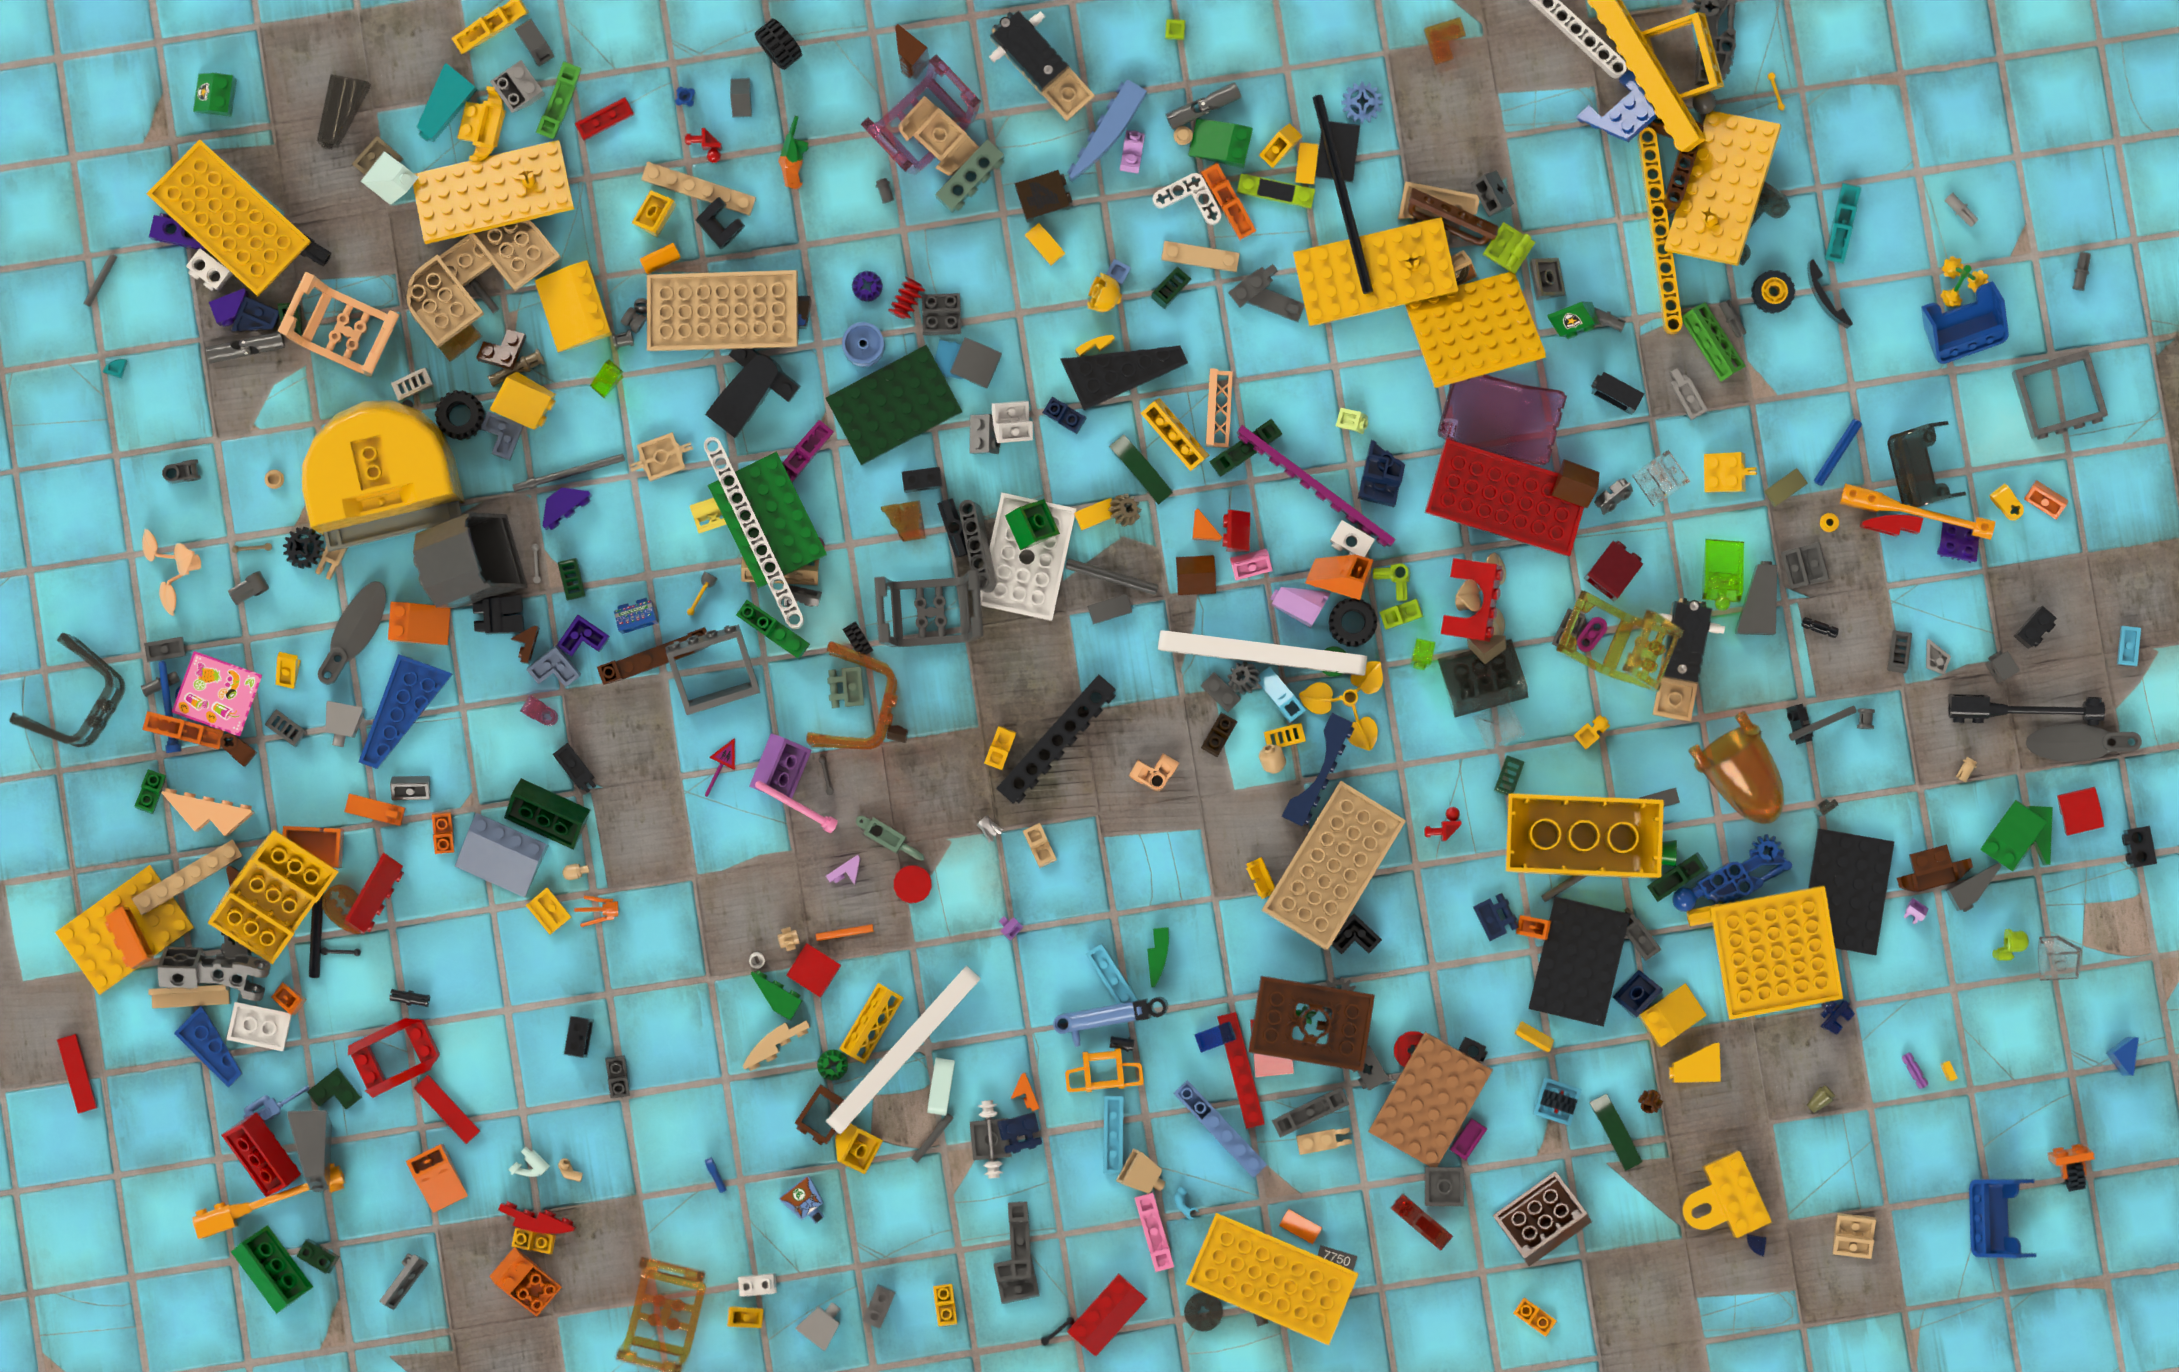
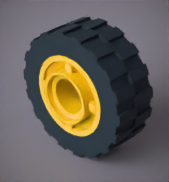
M1779 270L1764 272L1754 281V285L1751 288L1753 303L1757 305L1759 310L1761 309L1765 313L1774 314L1785 310L1790 306L1795 297L1794 282L1791 281L1790 276L1788 277L1786 273H1782ZM1769 288H1775L1777 296H1772L1769 293Z

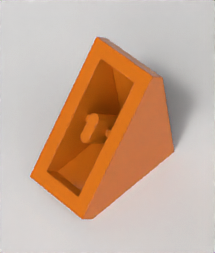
M1197 508L1194 513L1192 540L1220 542L1223 537Z
M1520 915L1518 921L1519 928H1517L1516 934L1547 940L1551 921Z
M284 982L281 983L271 997L291 1015H296L307 1000Z

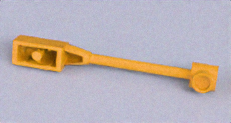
M1846 483L1839 503L1875 513L1878 510L1902 511L1973 529V536L1989 540L1992 538L1996 522L1976 517L1975 522L1901 504L1899 501L1881 492Z
M334 1163L330 1164V1193L343 1189V1184H345V1177L339 1165L335 1166ZM305 1183L251 1203L225 1205V1202L213 1205L214 1210L207 1212L205 1208L196 1211V1216L192 1217L197 1237L198 1239H203L237 1227L236 1219L249 1214L254 1209L310 1190L308 1184Z

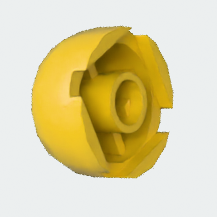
M1100 273L1101 277L1096 276L1091 285L1088 296H1092L1091 302L1087 301V306L1089 309L1097 312H1108L1121 302L1122 294H1120L1119 283L1114 278Z

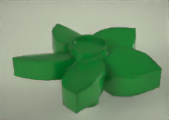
M1304 1005L1302 1010H1296V1015L1300 1016L1308 1007ZM1309 1011L1304 1016L1308 1024L1312 1025L1311 1017L1315 1016L1316 1012Z

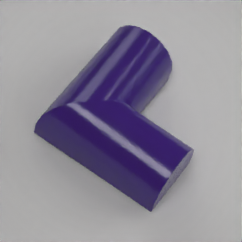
M577 615L557 643V646L571 657L582 642L600 652L610 636L580 615Z

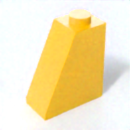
M1712 1043L1673 1062L1672 1067H1669L1668 1070L1669 1079H1672L1673 1083L1721 1082L1720 1043Z

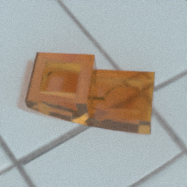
M470 324L441 345L439 349L451 362L476 343L482 336Z

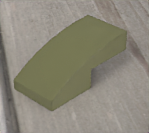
M1796 468L1766 489L1764 493L1774 507H1776L1808 483Z

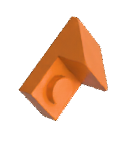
M1023 1073L1019 1078L1011 1099L1026 1094L1023 1100L1027 1109L1031 1108L1032 1111L1039 1109V1105L1026 1073Z

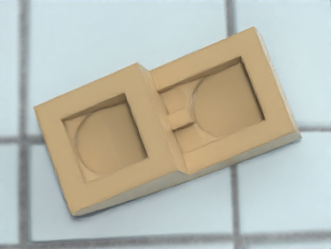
M1040 823L1023 830L1039 868L1057 861Z

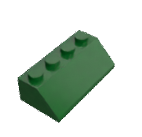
M268 1225L241 1242L231 1251L276 1314L313 1288Z

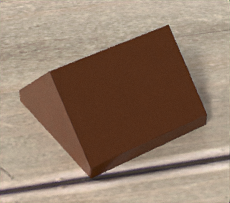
M1564 459L1551 496L1588 508L1598 490L1600 472Z
M1214 555L1176 557L1178 596L1216 594Z

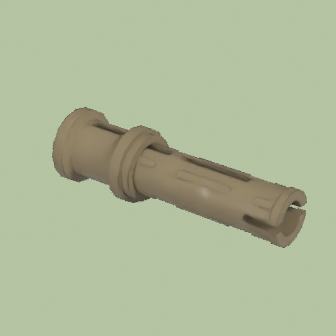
M536 349L534 353L526 357L522 356L520 361L515 363L513 370L504 368L489 375L488 379L491 385L495 387L504 382L507 376L515 372H530L532 368L546 363L539 349Z

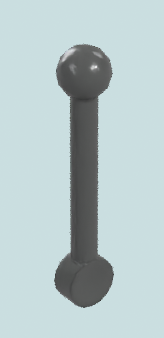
M820 756L819 762L822 764L827 786L826 793L827 795H832L834 790L829 782L825 765L826 757Z

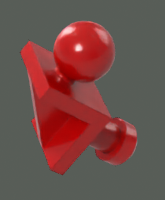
M702 128V135H685V143L687 145L702 143V149L709 150L707 153L709 162L717 163L721 159V153L718 150H722V145L706 128Z
M1449 807L1446 810V817L1450 821H1442L1441 828L1426 826L1424 828L1425 837L1430 838L1434 835H1441V841H1447L1462 825L1461 821H1456L1460 817L1459 809Z

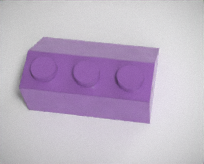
M771 733L749 787L761 791L755 786L757 781H761L792 799L812 750Z

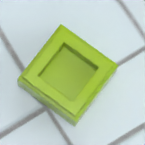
M1166 19L1165 39L1184 40L1185 20Z

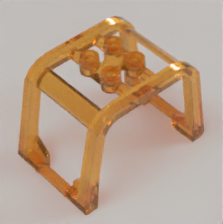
M831 641L827 647V652L830 656L858 664L887 677L875 733L867 739L808 732L806 741L811 747L875 749L883 743L888 726L892 725L894 715L891 712L892 708L896 707L898 699L896 695L897 680L895 674L887 664Z
M641 1256L638 1267L641 1268L642 1273L627 1335L617 1351L616 1360L662 1372H682L689 1359L708 1280L706 1272ZM659 1269H662V1270H667V1271H671V1272L683 1274L684 1277H682V1276H677V1275H673V1274H669V1273H665V1272H661V1271H658V1270H659ZM649 1278L696 1289L694 1305L684 1303L681 1299H668L661 1294L656 1296L646 1294ZM643 1301L653 1303L656 1307L663 1306L660 1313L661 1317L657 1313L651 1315L642 1313ZM671 1308L676 1312L681 1310L691 1312L689 1324L679 1322L677 1318L669 1319L672 1314ZM638 1321L649 1322L652 1326H665L671 1331L677 1329L687 1331L684 1346L680 1347L635 1336ZM634 1345L680 1357L677 1361L664 1359L663 1363L637 1357L638 1352L630 1349Z

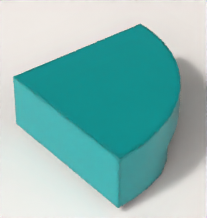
M117 359L110 362L103 369V373L122 378L128 360Z

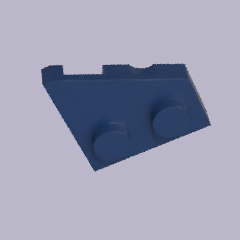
M245 296L231 330L274 329L279 318V311Z

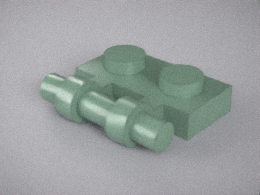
M861 667L841 668L842 676L838 677L836 676V669L828 670L829 678H827V682L830 684L831 695H829V701H831L832 708H840L839 700L845 701V707L864 705ZM843 682L844 693L838 694L837 683Z

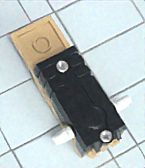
M1019 10L1014 14L1008 12L1006 17L1001 18L1000 24H995L991 30L990 39L997 46V49L992 52L989 58L995 62L1005 55L1066 122L1069 121L1095 95L1035 29L1042 19L1045 18L1041 11L1029 20Z
M1680 598L1672 603L1670 615L1664 613L1656 614L1655 621L1668 624L1652 715L1691 722L1708 632L1724 634L1725 626L1710 623L1713 608L1707 607L1706 602L1687 601V598Z

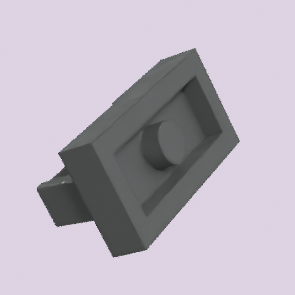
M788 585L796 603L799 601L810 607L819 605L822 592ZM784 598V606H791L792 600Z

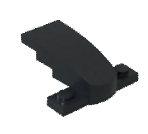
M733 349L730 352L729 356L744 368L729 383L705 413L707 417L734 438L738 436L746 423L750 421L771 389L787 402H790L801 387L782 372L781 367L774 359L767 355L759 354L754 349Z

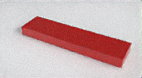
M77 1034L57 1039L77 1113L98 1108Z
M429 1075L414 1087L465 1144H468L481 1131Z

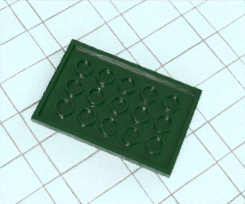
M927 344L825 398L861 466L962 413Z

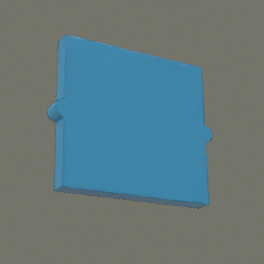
M940 340L935 356L939 369L946 378L953 377L962 380L963 378L950 373L961 345L957 344V342L952 343Z

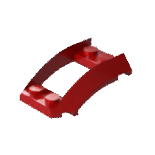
M404 1018L348 1046V1056L351 1055L367 1088L365 1092L372 1098L430 1071L434 1062L440 1056L427 1025L422 1019ZM405 1029L421 1063L386 1080L370 1045Z

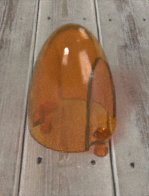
M1742 711L1735 716L1741 727L1722 735L1703 751L1697 744L1691 747L1688 752L1695 760L1694 766L1696 770L1706 775L1722 797L1741 816L1760 824L1773 823L1780 817L1784 807L1782 779L1771 753L1761 738V729L1758 725L1751 722L1745 711Z

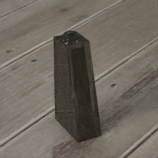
M330 75L317 142L321 144L322 148L332 150L333 147L338 148L370 89L368 81Z

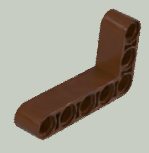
M1657 117L1655 119H1658L1661 123H1656L1653 120L1647 125V127L1654 129L1657 134L1673 138L1665 131V124L1662 119ZM1696 121V123L1698 124L1699 128L1703 133V125L1700 122ZM1699 145L1689 152L1678 150L1663 202L1664 207L1670 211L1677 210L1681 205ZM1680 164H1685L1687 168L1681 167ZM1675 180L1681 181L1682 185L1676 184ZM1670 197L1676 198L1677 201H1672Z

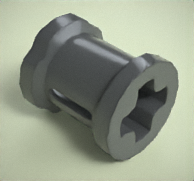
M631 330L621 334L612 333L615 350L628 345L634 346Z
M1858 709L1859 724L1857 728L1874 729L1872 720L1875 710Z

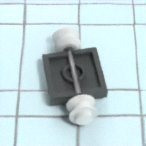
M993 1100L981 1101L982 1105H978V1107L982 1108L979 1116L985 1118V1120L970 1122L973 1160L989 1159L991 1162H986L983 1165L988 1169V1172L984 1175H988V1178H999L1000 1174L1003 1173L999 1171V1166L1003 1163L995 1161L996 1158L1012 1157L1011 1153H1006L1004 1150L1005 1146L1010 1145L1009 1139L1001 1140L998 1121L1008 1118H991L998 1114V1112L994 1111V1106L997 1104H993Z

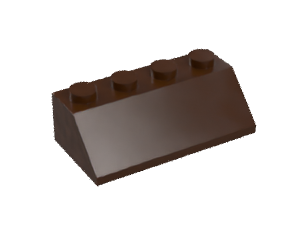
M897 24L895 30L901 72L909 79L913 77L916 80L930 63L928 47Z

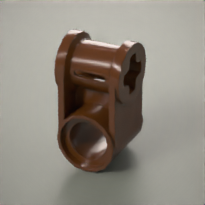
M224 734L220 739L221 747L244 767L257 754L252 747L233 734ZM227 738L230 739V740L233 738V741H232V742L234 743L233 746H230V745H229V746L226 747V745H227L226 739H227Z

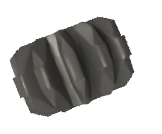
M1243 661L1242 665L1236 663V669L1230 668L1233 673L1227 675L1230 679L1228 684L1230 687H1233V691L1245 695L1246 692L1252 693L1253 687L1258 688L1256 682L1261 681L1258 677L1260 672L1253 664Z

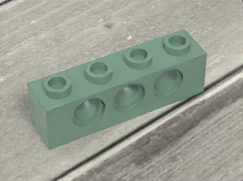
M987 139L935 194L936 198L952 213L955 210L959 211L965 205L964 200L968 196L972 197L978 191L977 186L981 182L985 183L991 177L990 172L994 168L997 170L1002 166L1004 154ZM982 159H986L990 164L988 167L982 168L979 166V162ZM969 173H974L977 178L975 181L970 182L966 179V176ZM956 187H961L964 190L959 196L953 193Z

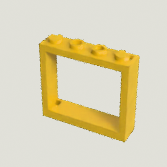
M1697 12L1642 31L1643 36L1653 50L1650 38L1690 24L1694 25L1709 84L1679 94L1682 100L1724 87L1705 13Z

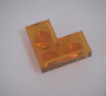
M1455 18L1424 28L1434 64L1439 65L1453 60L1448 42L1466 36L1461 18Z

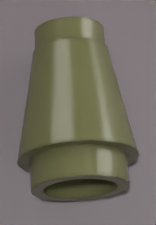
M1826 1085L1822 1088L1819 1087L1807 1106L1815 1113L1831 1103L1835 1094Z

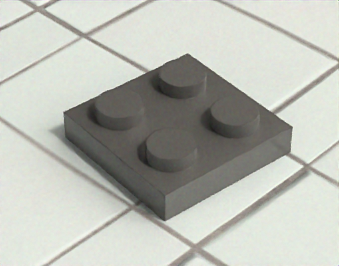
M1425 1167V1206H1464V1167Z

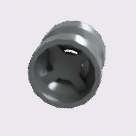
M630 307L620 322L625 326L631 327L633 332L638 333L647 318L637 314L636 310Z

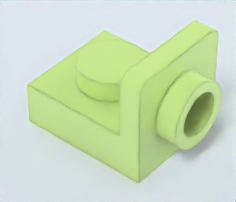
M1340 408L1336 426L1363 434L1368 426V416L1362 412Z

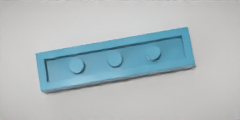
M1103 943L1086 953V956L1117 1004L1138 1000Z
M1104 1096L1103 1173L1120 1174L1123 1168V1096Z

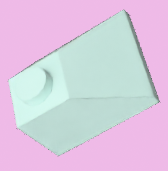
M383 152L361 182L391 205L407 193L418 179V176L389 154Z

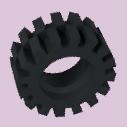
M856 621L842 629L860 659L874 651Z

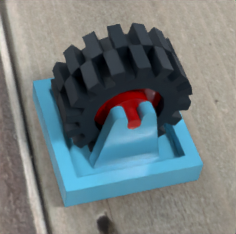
M1544 1077L1533 1114L1570 1126L1582 1089Z

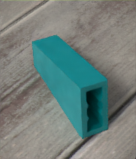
M447 63L444 64L417 125L420 131L419 135L426 141L430 139L434 142L465 106L466 101L468 102L477 91L473 84Z

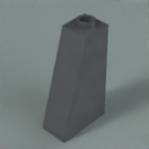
M1761 561V564L1755 566L1735 634H1776L1777 565H1772V561Z

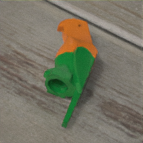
M795 116L778 160L781 165L785 187L798 189L803 184L800 182L798 173L803 163V153L809 149L807 142L794 139L799 116Z

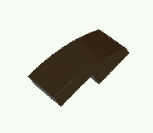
M1221 712L1201 749L1218 757L1237 721Z
M889 725L887 739L906 743L908 729H904L899 725Z

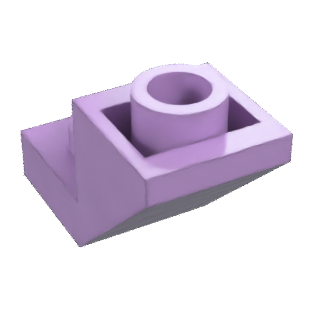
M1126 130L1120 171L1139 173L1145 133Z

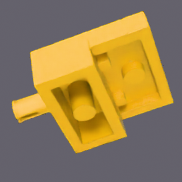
M1742 452L1704 454V491L1706 493L1746 492L1745 475H1757V468H1745V453Z

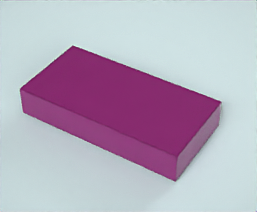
M1471 1118L1450 1150L1466 1161L1487 1131V1128Z

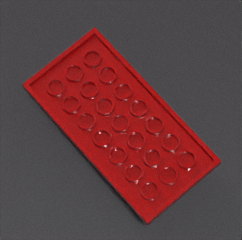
M1445 439L1424 513L1570 557L1584 507L1551 496L1559 473Z

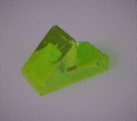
M609 359L604 363L590 386L605 398L622 380L623 371Z

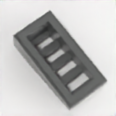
M1893 630L1887 671L1907 672L1912 633ZM1896 638L1905 639L1907 642L1896 641ZM1895 646L1905 647L1906 649H1896ZM1894 654L1904 655V658L1895 657Z
M277 709L265 723L267 727L294 747H297L307 733L306 730ZM277 716H280L281 719L274 727L272 723L275 721ZM285 720L287 723L284 725L281 731L278 730L280 725ZM289 725H292L293 727L291 728V730L288 732L287 735H285L284 732L287 730ZM297 729V734L291 739L290 736Z

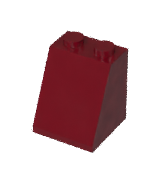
M1612 541L1583 578L1613 602L1619 598L1643 565L1642 559L1635 553L1630 554L1625 550L1627 547L1619 541Z

